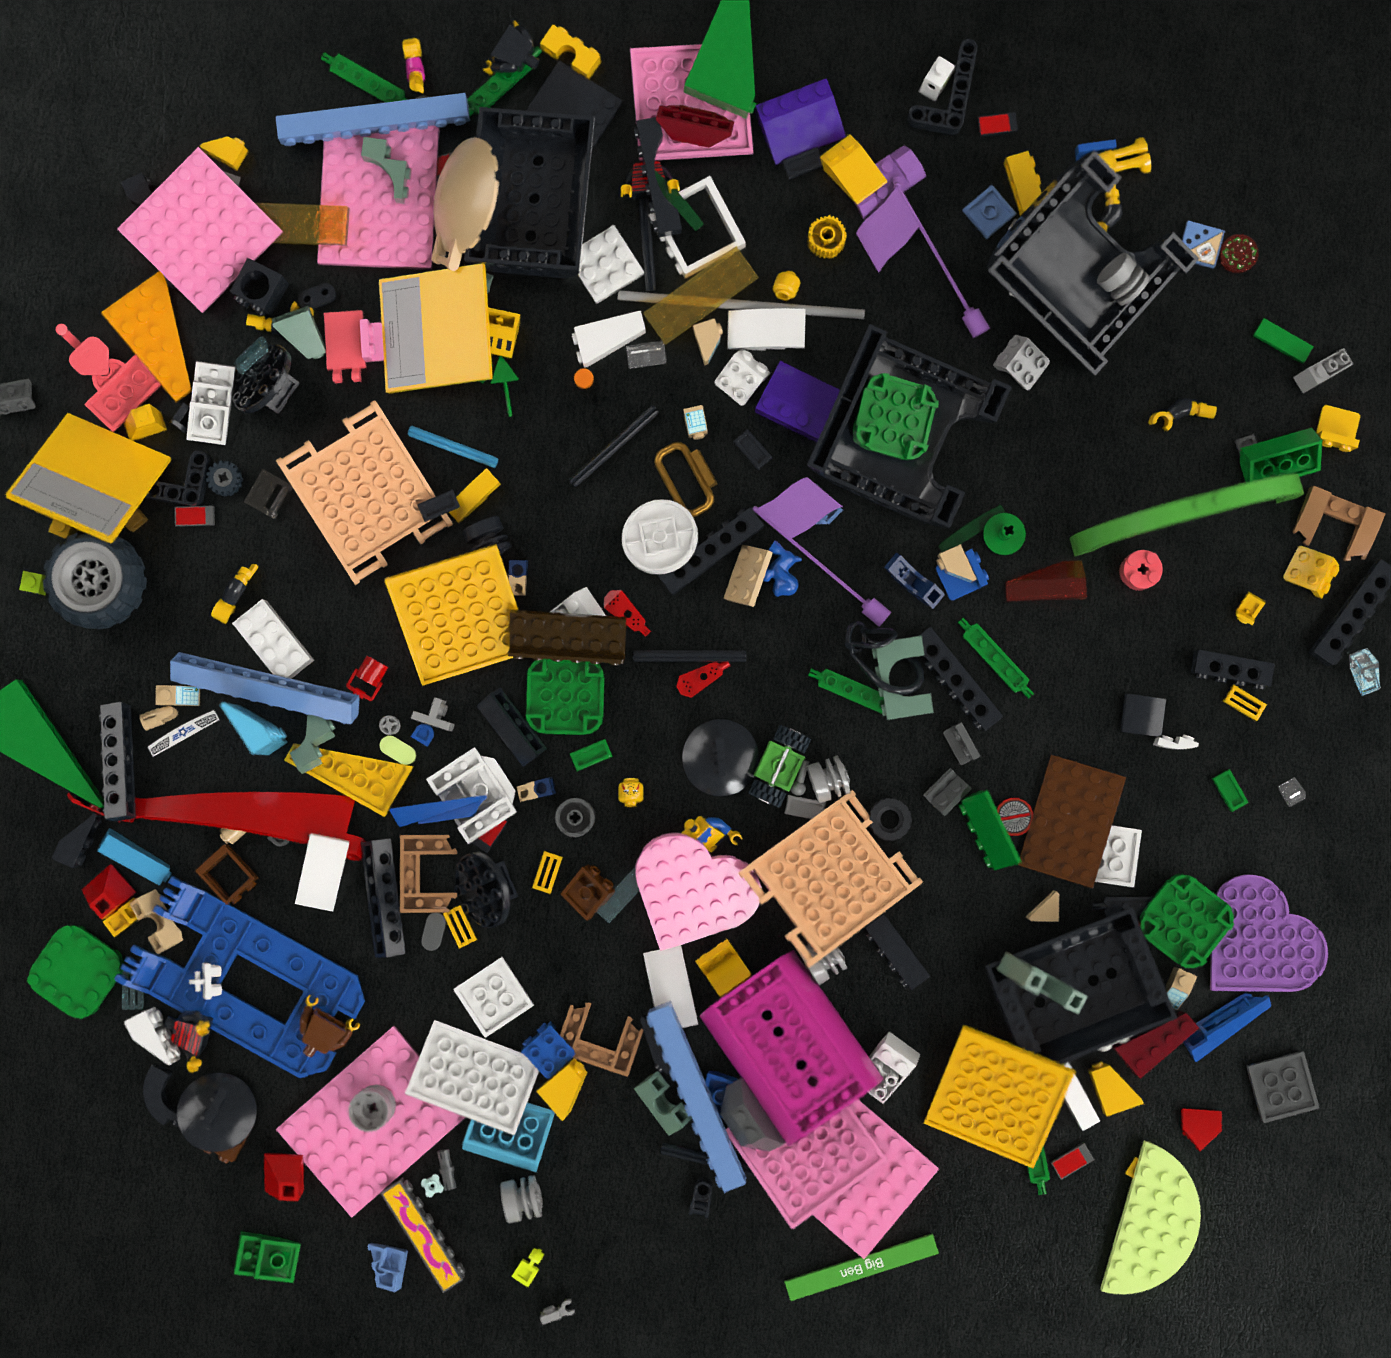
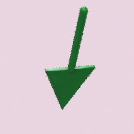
M500 356L491 384L503 382L508 416L511 417L512 411L507 382L519 379L504 358Z

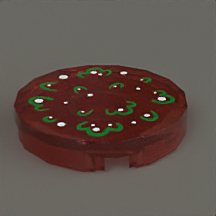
M1233 235L1222 244L1219 251L1220 261L1227 270L1233 273L1248 271L1258 259L1257 245L1246 235Z

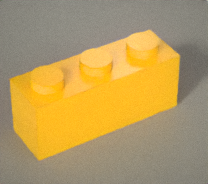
M1029 151L1006 157L1004 161L1020 216L1042 193L1039 186L1041 185L1040 177L1038 174H1035V161L1033 156L1029 155Z

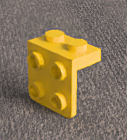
M1325 405L1322 408L1316 431L1322 439V446L1337 447L1344 452H1351L1358 448L1360 440L1355 439L1360 415L1352 411Z
M1299 546L1283 578L1290 583L1311 590L1316 597L1322 599L1324 594H1327L1330 589L1332 578L1338 574L1339 564L1334 557Z
M728 939L719 943L714 949L696 960V963L720 997L726 996L752 977V974Z

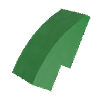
M241 1232L234 1274L254 1276V1279L293 1283L301 1244L283 1238Z

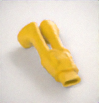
M1143 137L1136 139L1134 144L1115 150L1109 149L1098 154L1115 172L1130 168H1139L1142 173H1149L1151 171L1150 154L1147 153L1148 146ZM1134 154L1140 155L1138 157H1134L1131 159L1118 162L1116 161L1117 158H1121L1124 156Z

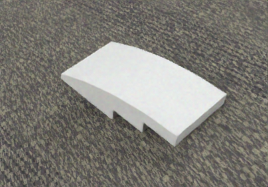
M783 308L729 311L728 349L766 350L805 347V309Z
M196 361L186 440L226 445L235 375L234 366Z
M313 833L310 834L295 904L328 911L334 910L349 841Z
M681 945L661 951L656 950L643 953L654 1007L671 1001L682 1028L698 1025Z

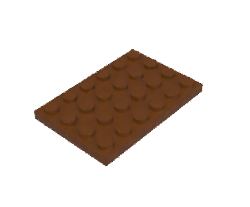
M1051 755L1020 856L1021 862L1018 865L1093 888L1126 777Z

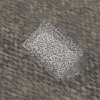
M664 341L626 346L629 368L667 363Z

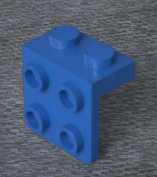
M972 549L964 553L977 579L974 582L970 583L946 574L944 570H940L939 566L936 567L937 574L950 600L960 598L988 584L987 580H989L987 572L985 569H981L979 565L981 562L980 557Z
M551 1021L548 1024L543 1023L536 1030L538 1033L533 1038L529 1036L522 1043L521 1051L545 1078H551L575 1055L573 1048L559 1035Z

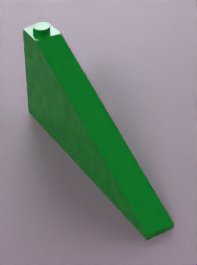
M721 0L685 82L683 93L747 119L749 113L753 114L756 106L754 102L755 86L749 0Z
M16 679L1 689L0 752L97 807L103 808L104 798L23 680Z

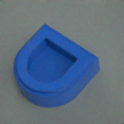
M420 724L416 727L411 737L428 747L434 737V730L428 724Z

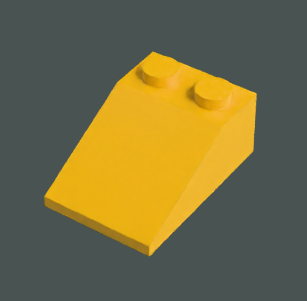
M848 135L820 156L824 171L857 205L887 183L884 175L863 147L851 135Z

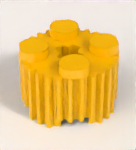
M829 215L828 217L824 216V218L820 217V220L816 219V222L811 223L807 243H809L810 251L816 253V256L819 255L820 258L822 256L823 258H833L843 249L847 235L845 228H843L844 225L841 224V221H838V218L835 219L834 216L831 217ZM826 234L830 235V239H824Z

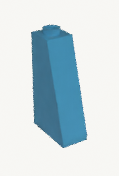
M110 828L99 844L98 852L159 886L162 881L166 882L171 875L169 871L170 865Z

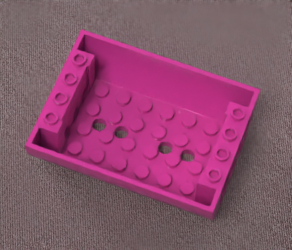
M795 950L790 951L771 963L700 1015V1018L738 1074L744 1079L788 1147L804 1138L884 1080ZM766 1009L771 1010L773 1013V1018L770 1021L762 1019V1012ZM776 1026H781L784 1029V1035L780 1038L775 1037L773 1034V1029ZM798 1059H804L807 1062L805 1070L800 1071L796 1068V1061ZM811 1075L816 1076L819 1080L818 1085L815 1087H810L807 1083V1079Z

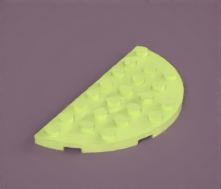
M1143 1141L1134 1177L1100 1290L1102 1292L1133 1294L1160 1285L1181 1268L1192 1252L1197 1240L1201 1216L1196 1187L1181 1163L1163 1148L1153 1143Z

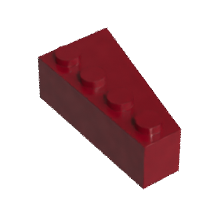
M1180 1011L1176 1013V1019L1130 1037V1041L1126 1043L1113 1044L1112 1048L1135 1076L1141 1079L1199 1029L1187 1013Z

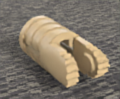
M172 706L156 708L150 712L140 714V721L143 728L147 731L176 718L178 711Z

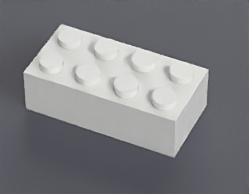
M260 600L232 623L273 675L292 679L314 661L266 600Z

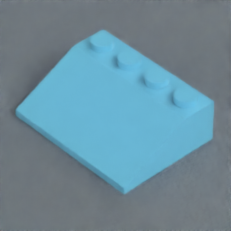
M224 702L220 704L252 754L270 755L288 743L285 739L287 735L282 728H278L241 705Z
M527 1103L515 1136L471 1119L462 1149L537 1172L555 1112Z

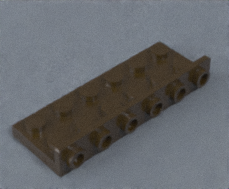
M511 610L508 656L515 659H523L524 657L532 658L533 660L551 659L555 662L570 660L573 663L587 661L592 664H600L601 662L609 663L610 665L623 664L626 648L627 617Z

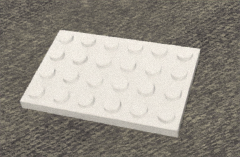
M434 1020L405 1094L515 1136L539 1070L523 1053Z

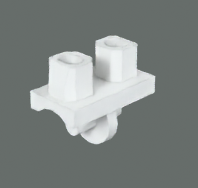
M202 963V979L201 972H195V979L189 980V984H195V991H201V984H203V998L212 999L211 996L221 995V984H211V977L221 976V966Z

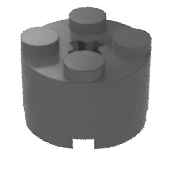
M580 798L568 799L556 811V824L567 836H582L588 833L595 823L594 809L586 800ZM574 812H577V815L581 817V819L577 820V823H574V819L570 818L571 815H574Z

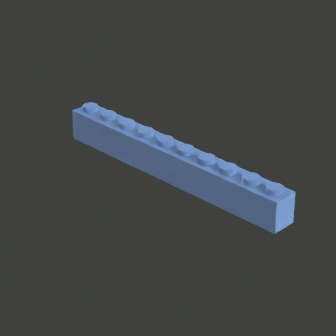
M466 93L276 116L278 139L285 146H293L298 142L310 144L314 143V140L332 141L333 138L338 137L350 139L354 135L367 137L371 133L388 134L390 131L395 130L406 132L411 128L423 130L427 129L428 126L445 127L451 123L463 125L470 121Z
M181 652L170 661V681L178 682L182 685L195 686L198 689H207L215 693L228 694L236 698L248 699L252 702H261L269 706L285 708L289 711L294 710L306 715L319 716L323 719H331L343 724H352L358 716L359 695Z
M669 1001L649 1009L648 1016H646L650 1027H654L656 1043L658 1045L661 1044L663 1048V1059L665 1063L669 1062L671 1078L673 1081H677L679 1086L677 1088L678 1094L686 1102V1113L688 1116H692L694 1121L692 1123L693 1129L701 1137V1148L703 1152L707 1151L709 1156L707 1161L710 1169H714L716 1172L715 1180L718 1187H722L723 1191L727 1192L745 1185V1173L672 1002Z

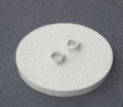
M654 500L641 505L628 517L622 532V545L626 556L635 567L650 574H666L679 569L692 557L698 542V529L694 518L685 507L670 500Z

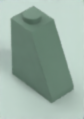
M309 306L272 318L273 327L307 359H318L326 353L325 344Z

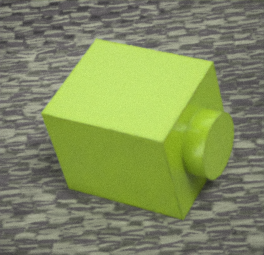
M23 571L19 590L46 595L42 581L45 579V575Z

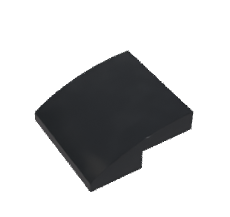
M1125 694L1120 732L1161 737L1166 699Z

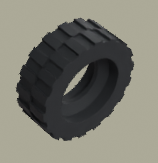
M894 798L882 799L876 802L870 809L869 820L873 822L870 824V829L883 840L893 841L900 839L906 835L911 827V813L908 807L900 800ZM886 810H894L899 815V823L893 829H887L881 824V815Z

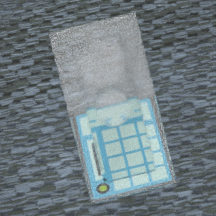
M1366 648L1349 655L1350 669L1360 694L1363 696L1380 689L1379 664L1371 652Z

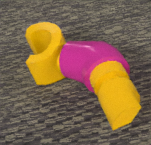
M416 38L407 39L402 42L404 58L407 59V80L413 91H419L423 94L425 72L421 58H419L422 57L420 43Z

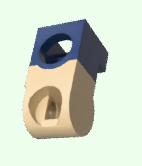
M509 560V582L514 595H526L528 560Z
M552 777L517 786L520 802L556 794Z

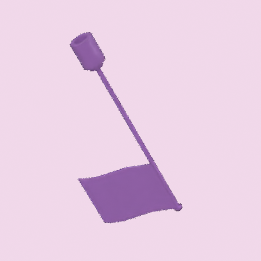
M899 182L895 183L893 192L863 222L856 233L877 271L880 272L887 260L908 242L919 227L966 309L964 312L965 316L962 319L972 337L975 338L981 335L990 327L979 308H969L900 187L901 184Z
M806 477L792 484L774 500L759 508L756 506L752 508L762 519L863 603L861 606L863 608L862 613L878 627L881 626L891 614L886 607L875 598L872 600L868 598L865 601L792 539L810 529L828 513L843 506Z

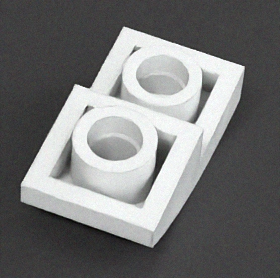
M1162 735V738H1155L1153 745L1168 749H1189L1198 747L1199 743L1194 742V738L1187 735L1176 737L1175 742H1173V738Z

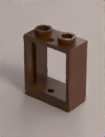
M224 844L195 870L226 905L236 904L242 898L241 894L245 890L250 891L256 886L257 883L255 881L259 878L229 844ZM227 855L249 877L231 896L209 873Z

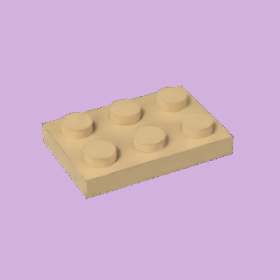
M742 545L723 599L754 607L773 552Z

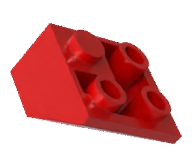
M113 864L105 868L82 889L88 905L101 920L110 917L137 893Z
M265 1153V1192L278 1200L299 1201L304 1192L303 1155Z

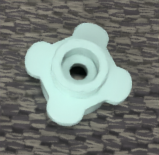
M437 1174L432 1175L428 1179H423L421 1185L426 1190L427 1197H432L433 1194L441 1193L444 1190V1186L441 1185Z

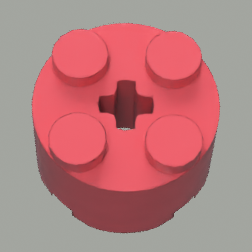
M1139 550L1128 555L1123 560L1119 573L1121 580L1129 588L1144 590L1152 587L1160 580L1163 569L1157 554L1148 550ZM1141 567L1142 569H1144V572L1141 573L1140 571H1138V568Z

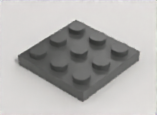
M1304 1051L1246 1065L1262 1123L1319 1109Z

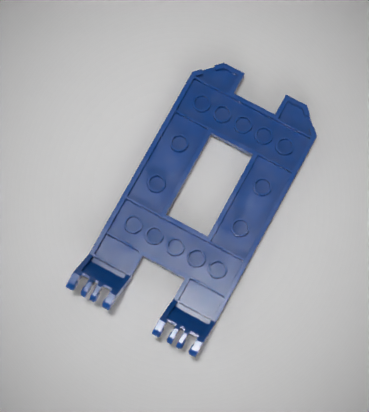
M171 876L169 883L181 888L180 892L177 894L171 889L165 888L163 892L175 900L173 901L163 895L159 899L161 902L171 905V908L167 911L163 907L155 905L152 911L164 918L188 926L202 934V938L185 968L164 956L133 945L131 952L143 958L138 962L130 956L126 957L125 961L137 968L134 969L123 963L121 969L133 974L131 979L118 973L114 980L124 986L147 993L180 1012L199 1010L202 1015L213 1018L212 1030L298 1078L328 1070L337 1052L328 1051L326 1054L316 1051L313 1057H308L303 1053L307 1044L302 1041L300 1017L304 1007L307 1006L305 1000L310 995L309 1002L313 1004L316 997H318V1003L312 1007L313 1009L317 1007L335 1017L339 1010L349 1017L356 1019L365 1003L358 975L231 904L226 905L220 898L204 889ZM238 954L304 992L285 1024L222 989L221 995L211 996L212 999L203 998V984H201V991H195V984H189V980L195 979V972H201L202 979V963H210L211 965L221 966V976L211 977V984H221Z

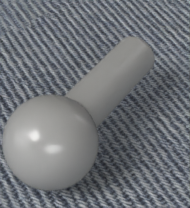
M803 760L797 780L793 782L791 792L796 796L804 794L806 790L804 780L807 772L806 766L809 765L807 760Z

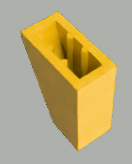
M150 404L132 409L124 422L128 437L132 441L167 430L162 413Z
M574 1058L538 1089L537 1093L562 1121L572 1111L587 1071L583 1064Z
M1097 1062L1092 1065L1093 1068L1088 1069L1101 1109L1106 1116L1144 1104L1143 1100L1107 1063Z

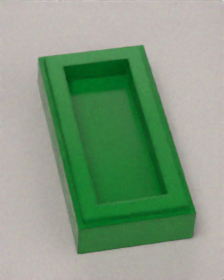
M606 739L570 753L577 771L613 757Z
M1230 769L1212 778L1230 812L1249 803Z

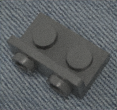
M29 379L0 384V415L35 408V403L32 400V383Z
M962 722L943 731V735L960 765L980 757Z
M950 768L928 789L924 797L945 816L971 790V787Z

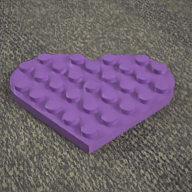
M1240 875L1229 879L1221 885L1215 895L1228 903L1232 908L1234 926L1232 930L1226 933L1210 954V990L1295 992L1311 986L1322 975L1327 964L1328 948L1322 932L1310 920L1299 915L1289 914L1288 903L1283 892L1272 881L1264 877Z

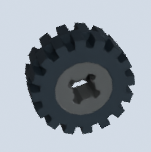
M229 461L213 463V466L209 467V472L206 473V482L209 488L216 494L231 496L239 491V487H242V472Z

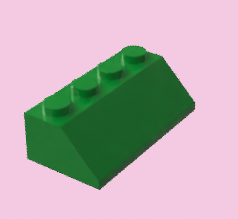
M1308 428L1240 448V465L1246 484L1278 476L1299 474L1300 477L1321 471L1322 439L1312 428Z

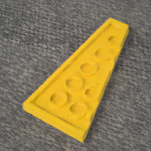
M293 743L284 761L296 767L290 752L297 749L300 744ZM320 749L323 755L320 757L323 764L306 773L385 817L414 766Z

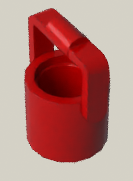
M366 655L359 669L355 668L346 686L349 690L353 691L352 694L359 695L361 699L366 698L372 701L383 683L380 681L389 667ZM354 676L377 687L372 697L361 689L350 685Z

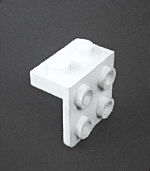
M741 349L727 363L716 378L715 384L738 404L744 405L758 386L771 373L764 364L758 363L753 359L751 353Z

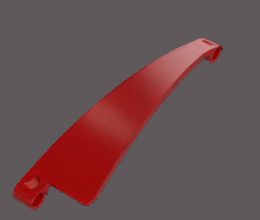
M228 792L176 795L148 799L135 798L136 818L226 828L285 839L306 845L309 843L310 834L313 833L349 841L346 858L354 861L361 860V842H366L361 837L347 834L355 800L348 796L292 792ZM128 819V820H122V821H124V822H133L134 819Z

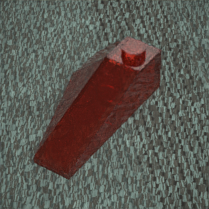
M1062 561L1006 582V601L1084 599L1087 597L1086 576L1082 561Z

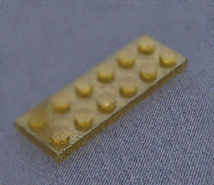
M255 203L283 231L273 243L347 246L350 214L348 206Z
M736 246L643 314L666 345L759 277Z

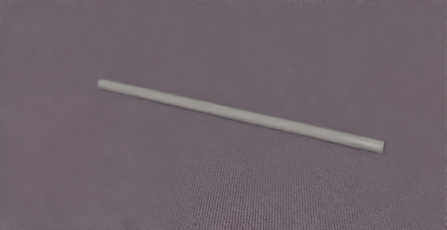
M618 291V300L738 310L805 309V315L864 319L865 310Z

